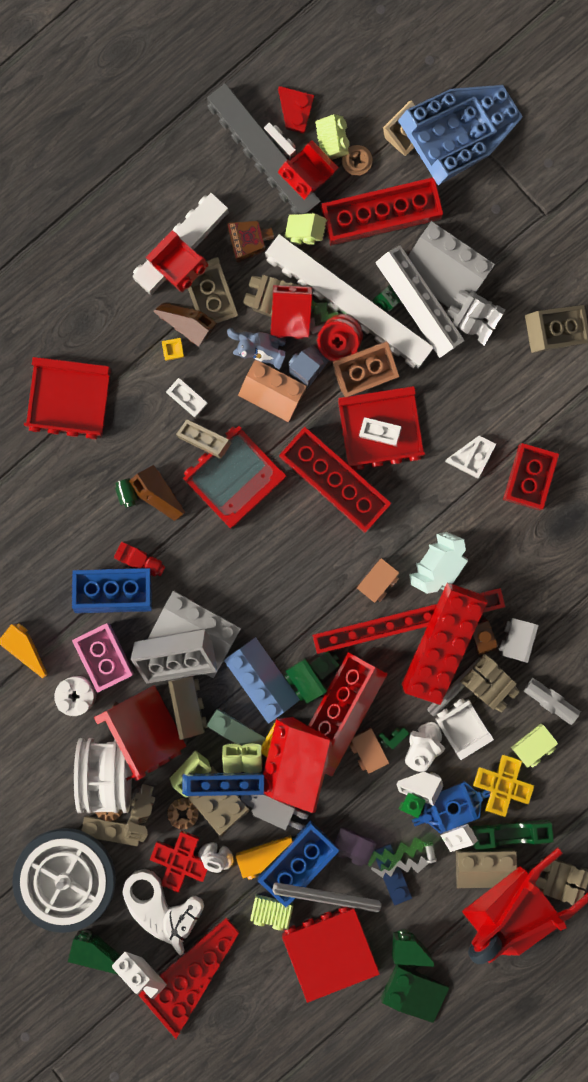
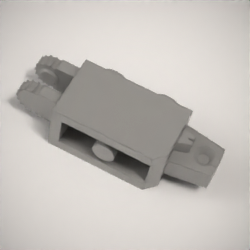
M266 794L241 796V800L252 807V813L255 817L286 830L288 825L298 830L303 829V825L299 822L290 820L293 814L302 819L308 818V814L295 809L294 806L274 800Z

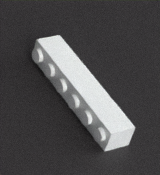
M212 193L208 196H203L198 203L199 206L195 210H190L185 217L187 219L182 224L178 223L173 229L181 240L193 250L229 213L228 208ZM148 260L143 266L140 264L133 272L134 280L150 295L166 280Z
M400 245L388 251L375 262L431 346L434 347L433 349L439 358L464 342V339Z

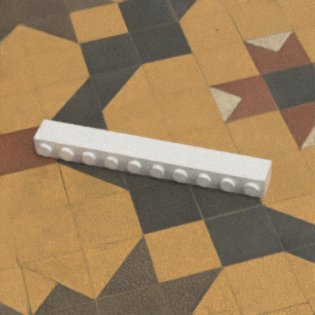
M281 235L276 237L265 252L268 263L274 267L278 265L283 269L282 272L287 277L291 278L293 276L297 279V283L300 286L312 287V294L319 300H326L332 310L336 312L339 310L343 314L353 317L362 327V332L365 334L371 333L375 336L374 340L377 343L381 344L387 341L391 353L397 357L401 355L406 359L405 363L410 367L414 368L416 366L419 369L434 348Z

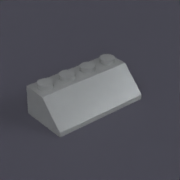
M206 630L134 642L131 661L146 684L217 672L213 642Z

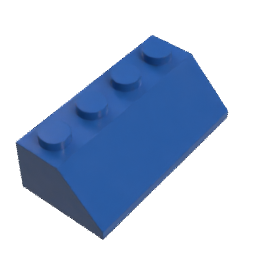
M150 568L73 570L72 609L75 613L152 611Z
M310 820L294 837L292 843L258 876V882L287 908L295 898L275 895L272 891L274 883L306 887L339 852V849Z

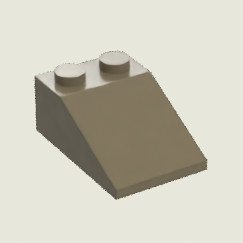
M219 258L206 261L209 265L206 271L199 275L188 288L195 310L202 311L216 323L238 316Z
M584 305L541 310L525 315L531 353L588 343V324Z

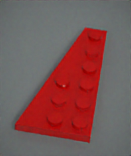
M227 917L159 975L167 985L154 999H151L144 990L138 994L175 1039H177L239 934V931Z

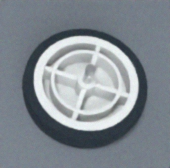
M63 828L45 832L27 844L16 862L12 883L16 902L23 914L31 922L48 931L66 933L83 929L102 916L112 900L116 877L113 861L106 848L97 839L80 830Z

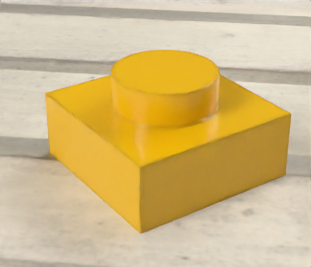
M181 338L162 341L165 361L184 358Z

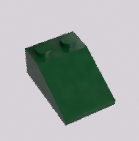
M82 929V931L77 932L73 939L68 962L119 975L112 968V965L121 955L98 935H94L90 930Z
M396 964L381 995V1001L383 1004L399 1012L434 1023L449 987L402 964Z

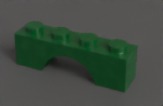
M549 820L472 826L474 835L478 840L473 845L475 849L496 848L500 845L512 843L542 844L554 842L552 823Z

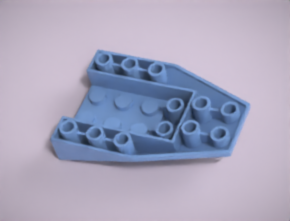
M495 85L449 89L407 109L398 122L439 186L488 157L523 116L504 86Z

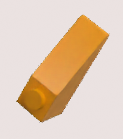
M20 623L18 625L11 624L0 638V645L41 678H45L48 675L30 635L26 633L28 630Z
M290 835L236 853L242 877H247L248 880L258 877V873H261L292 843V836Z

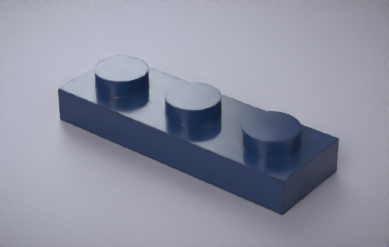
M390 843L372 850L380 871L383 869L389 871L397 863ZM397 866L391 877L385 872L383 879L394 906L412 899L400 867Z

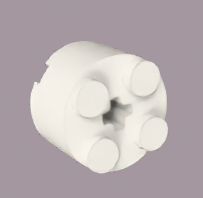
M73 676L63 680L55 691V703L58 709L69 716H78L87 712L96 700L95 687L88 679L82 676ZM75 691L77 695H80V698L76 699V701L71 696Z

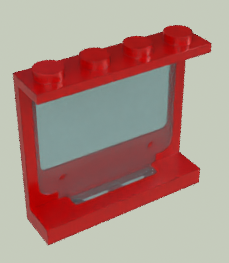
M233 426L226 433V438L232 444L221 459L210 453H204L198 459L200 463L195 467L190 466L184 472L186 476L183 477L230 529L286 478V475L246 435L240 426L237 428Z

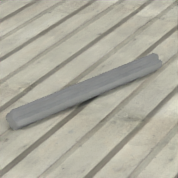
M274 883L272 889L275 895L379 912L381 909L379 900L282 883Z

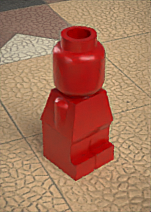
M122 541L114 556V559L135 569L150 568V574L154 577L157 575L161 577L166 567L162 565V561L152 556L147 558L146 552Z

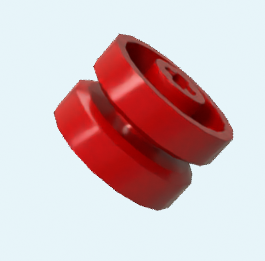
M345 314L334 315L326 321L318 333V349L330 361H337L355 354L362 343V327L351 316Z

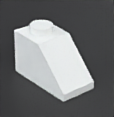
M421 772L398 781L397 787L399 792L406 795L411 793L424 799L425 803L434 806L443 788V783L439 775L432 772L430 774Z

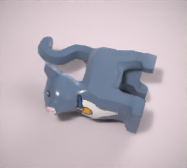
M231 327L227 329V334L230 338L240 341L238 347L233 351L234 355L244 359L252 357L259 362L270 363L275 368L280 369L285 358V352L278 350V346L283 347L286 338H277L263 332L250 333L245 331L237 333Z

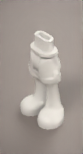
M211 842L201 847L198 857L202 859L207 870L218 873L232 866L233 855L228 847L222 846L218 853H216L217 843Z

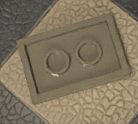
M212 766V767H211V772H209V773H219V772L215 769V767ZM238 795L188 796L219 836H223L250 811Z

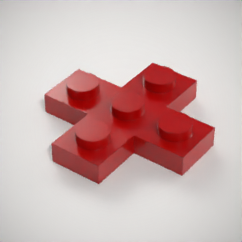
M182 830L175 847L160 841L156 842L150 860L167 867L161 883L162 886L179 892L186 875L201 882L205 880L208 870L204 867L202 859L194 856L200 837Z

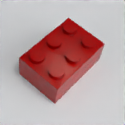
M521 443L517 449L503 500L535 510H543L559 454Z

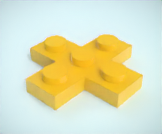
M502 755L497 773L484 768H478L473 786L491 792L485 811L506 817L511 799L529 804L534 785L517 780L522 761Z

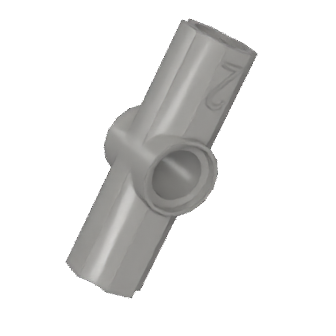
M532 678L525 686L523 691L538 701L546 710L552 714L555 713L570 725L579 717L581 711L565 701V698L557 692L548 689L536 679Z

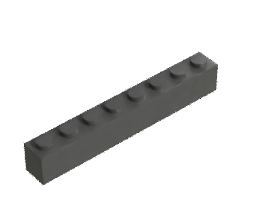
M225 83L207 97L208 109L212 114H217L220 117L219 122L225 129L229 128L232 132L231 137L237 144L241 143L244 147L243 152L249 159L251 157L256 162L255 167L260 173L264 172L268 178L266 180L271 187H276L280 192L278 193L280 198L285 203L288 201L292 206L290 209L293 214H311L320 207L321 201L314 193L304 200L278 173L287 159Z

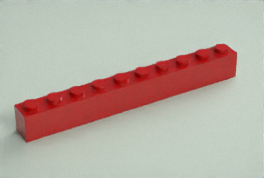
M501 588L479 593L484 596L487 602L483 613L505 607ZM437 604L312 634L316 652L319 654L427 627Z

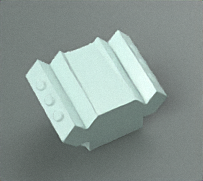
M448 532L436 534L438 543L429 544L430 548L420 563H416L418 573L409 574L411 585L428 594L438 592L439 589L444 590L447 582L453 584L468 561L463 556V553L466 551L464 539Z

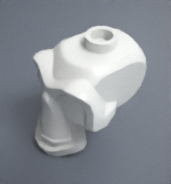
M427 722L418 728L419 732L412 731L410 734V748L405 757V763L415 771L425 772L435 757L442 754L445 750V747L440 743L442 740L441 729L434 722Z

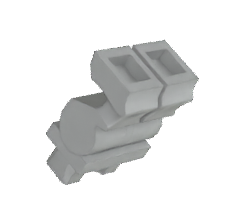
M460 290L455 301L463 305L461 310L451 305L446 314L454 321L455 327H458L466 334H477L479 336L478 341L485 345L504 314L505 309L498 305H493L491 301L488 302L473 291L469 294Z

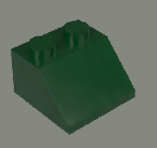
M305 658L286 670L287 675H285V678L290 685L294 684L298 691L295 693L301 702L305 700L306 703H309L326 693L325 687Z
M404 929L393 932L392 957L394 964L434 967L431 954L413 933Z

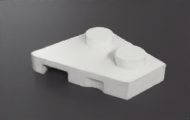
M478 436L447 458L445 462L478 479L496 444Z

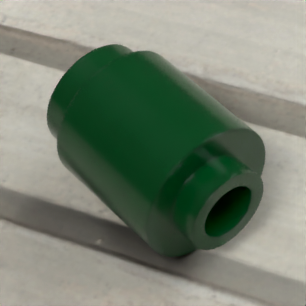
M130 478L115 483V490L120 505H125V508L135 506L136 501L139 500L136 491L129 482Z

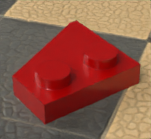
M279 86L278 92L286 129L304 134L314 95Z

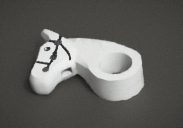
M142 869L135 871L125 881L123 896L129 912L147 932L160 940L172 944L179 955L184 954L183 942L190 934L203 911V900L197 896H191L182 905L168 907L161 879L150 870ZM141 879L149 881L154 888L153 897L149 900H139L132 892V885L135 881Z

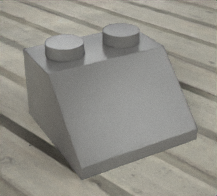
M510 618V621H507L504 627V632H506L505 640L502 639L499 645L500 655L528 663L538 625Z

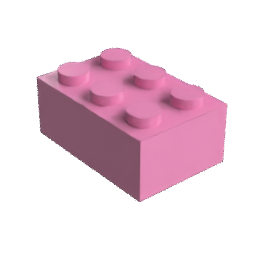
M106 623L72 640L97 693L134 675L110 623Z

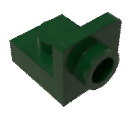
M389 285L372 300V303L387 313L401 300L392 286Z
M327 651L312 662L310 666L323 680L340 666L337 663L340 659L334 652L329 653Z
M397 727L390 734L392 737L390 740L382 732L379 733L381 737L379 741L386 749L390 747L393 750L409 732L404 727L401 729Z

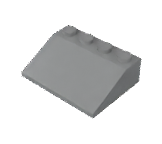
M432 221L408 255V258L435 298L448 308L453 305L460 310L463 305L455 301L458 292L463 290L469 294L472 291L476 293L495 265Z
M173 591L148 639L206 630L213 642L218 671L241 628L178 592ZM217 672L207 673L206 675L214 678Z

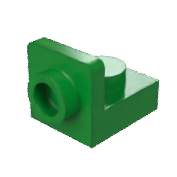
M407 793L404 802L400 803L398 809L419 818L425 800Z

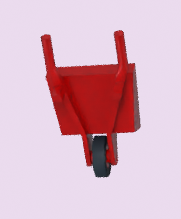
M556 848L535 866L529 874L519 866L462 911L477 930V934L468 950L469 957L474 963H490L500 955H521L558 928L560 931L566 929L564 921L570 919L588 903V893H586L569 909L557 913L535 884L541 872L563 854L559 848Z

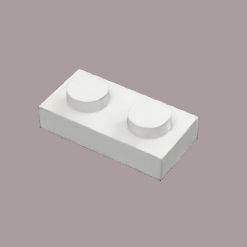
M268 123L264 127V132L283 154L291 160L296 155L295 145L290 139L286 140L282 136V131L276 125L272 126Z
M179 378L166 391L169 396L195 418L208 404Z
M364 417L359 436L397 446L402 428L401 426Z
M468 824L451 829L440 835L450 852L474 845L478 841Z

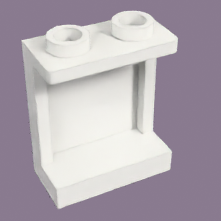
M463 698L455 702V707L448 710L446 708L437 714L438 717L435 718L460 760L494 740L471 705L470 700H464Z
M124 952L112 965V968L136 994L144 990L151 999H154L167 985L140 956Z

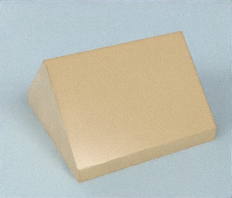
M409 101L383 127L385 139L404 156L414 146L398 120L407 109L415 106L412 101Z

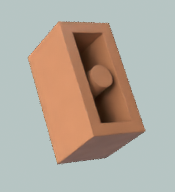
M380 558L358 585L357 589L374 603L377 600L381 602L387 594L385 592L386 588L389 585L393 587L398 581L397 575L399 572Z
M371 727L354 735L349 745L354 754L358 752L361 758L358 760L362 771L367 770L369 774L389 764Z

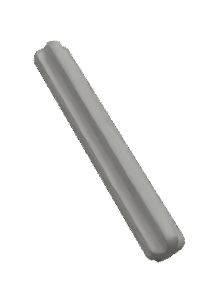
M481 657L448 688L441 705L432 703L427 710L432 716H436L465 687L460 681L471 669L479 673L473 666Z

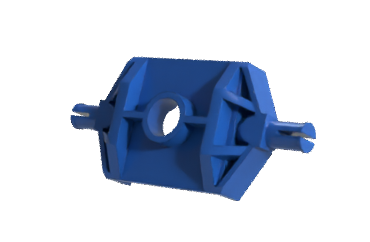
M465 781L440 792L434 806L425 803L424 814L419 816V818L412 819L414 827L428 823L441 834L480 818L481 802L489 797L491 792L487 790L477 792ZM456 803L458 811L456 813L448 812L449 804Z

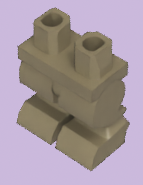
M262 275V278L252 276L249 287L258 291L256 296L246 293L244 304L251 307L254 312L272 317L273 285H300L285 283V281Z
M484 654L473 668L486 677L488 682L473 669L460 682L493 710L496 709L503 712L507 707L503 699L507 695L512 699L515 698L519 690L515 686L516 683L491 658Z
M142 784L139 793L135 794L131 804L133 806L131 816L124 828L125 838L144 842L148 836L146 827L139 824L145 823L151 814L155 797L151 796L152 786Z
M556 859L543 870L547 872L545 879L539 877L535 883L544 895L574 905L584 896V889H586L588 884V869L581 868L579 870L572 864ZM566 882L576 884V886L572 888Z

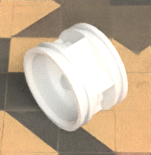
M84 738L78 739L74 763V796L77 813H83L85 809L87 813H118L120 809H122L123 813L129 812L132 779L126 781L125 778L132 775V771L116 740L106 744H95L93 738H89L87 742Z

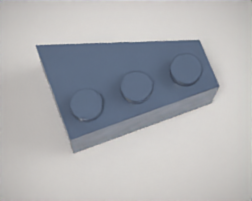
M312 345L301 351L299 355L295 354L289 361L290 375L308 389L330 360L325 358L320 350Z

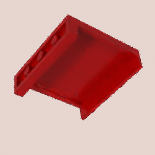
M33 357L32 383L27 421L24 423V426L32 432H40V429L48 430L49 434L59 435L60 431L67 432V436L78 437V434H84L88 439H97V436L102 437L111 368L109 366Z
M414 386L338 398L347 462L350 467H353V470L364 469V465L372 464V467L383 466V462L389 461L391 464L402 463V459L408 458L410 462L421 460V456L425 455L419 427ZM364 417L401 426L402 429L397 446L361 438L359 434Z
M155 685L94 717L97 724L106 721L133 773L125 778L126 781L135 778L136 781L146 776V771L150 773L158 768L157 764L161 766L169 762V757L173 759L181 754L180 750L187 747L184 740H180L178 729Z
M341 906L337 912L331 913L329 911L320 915L321 918L313 920L311 918L302 922L303 925L295 927L293 925L288 929H284L285 932L282 933V939L307 1003L380 975L355 908Z

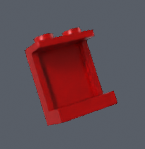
M311 140L300 153L290 161L284 162L278 173L305 200L327 182L339 167Z
M173 230L146 256L149 263L181 293L188 289L199 275H202L209 266L206 260L182 241Z
M273 285L272 336L277 338L291 336L296 339L309 337L312 287Z

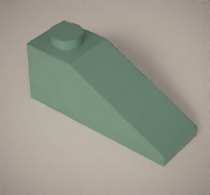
M217 708L207 724V727L241 746L251 743L262 746L266 739L219 708Z

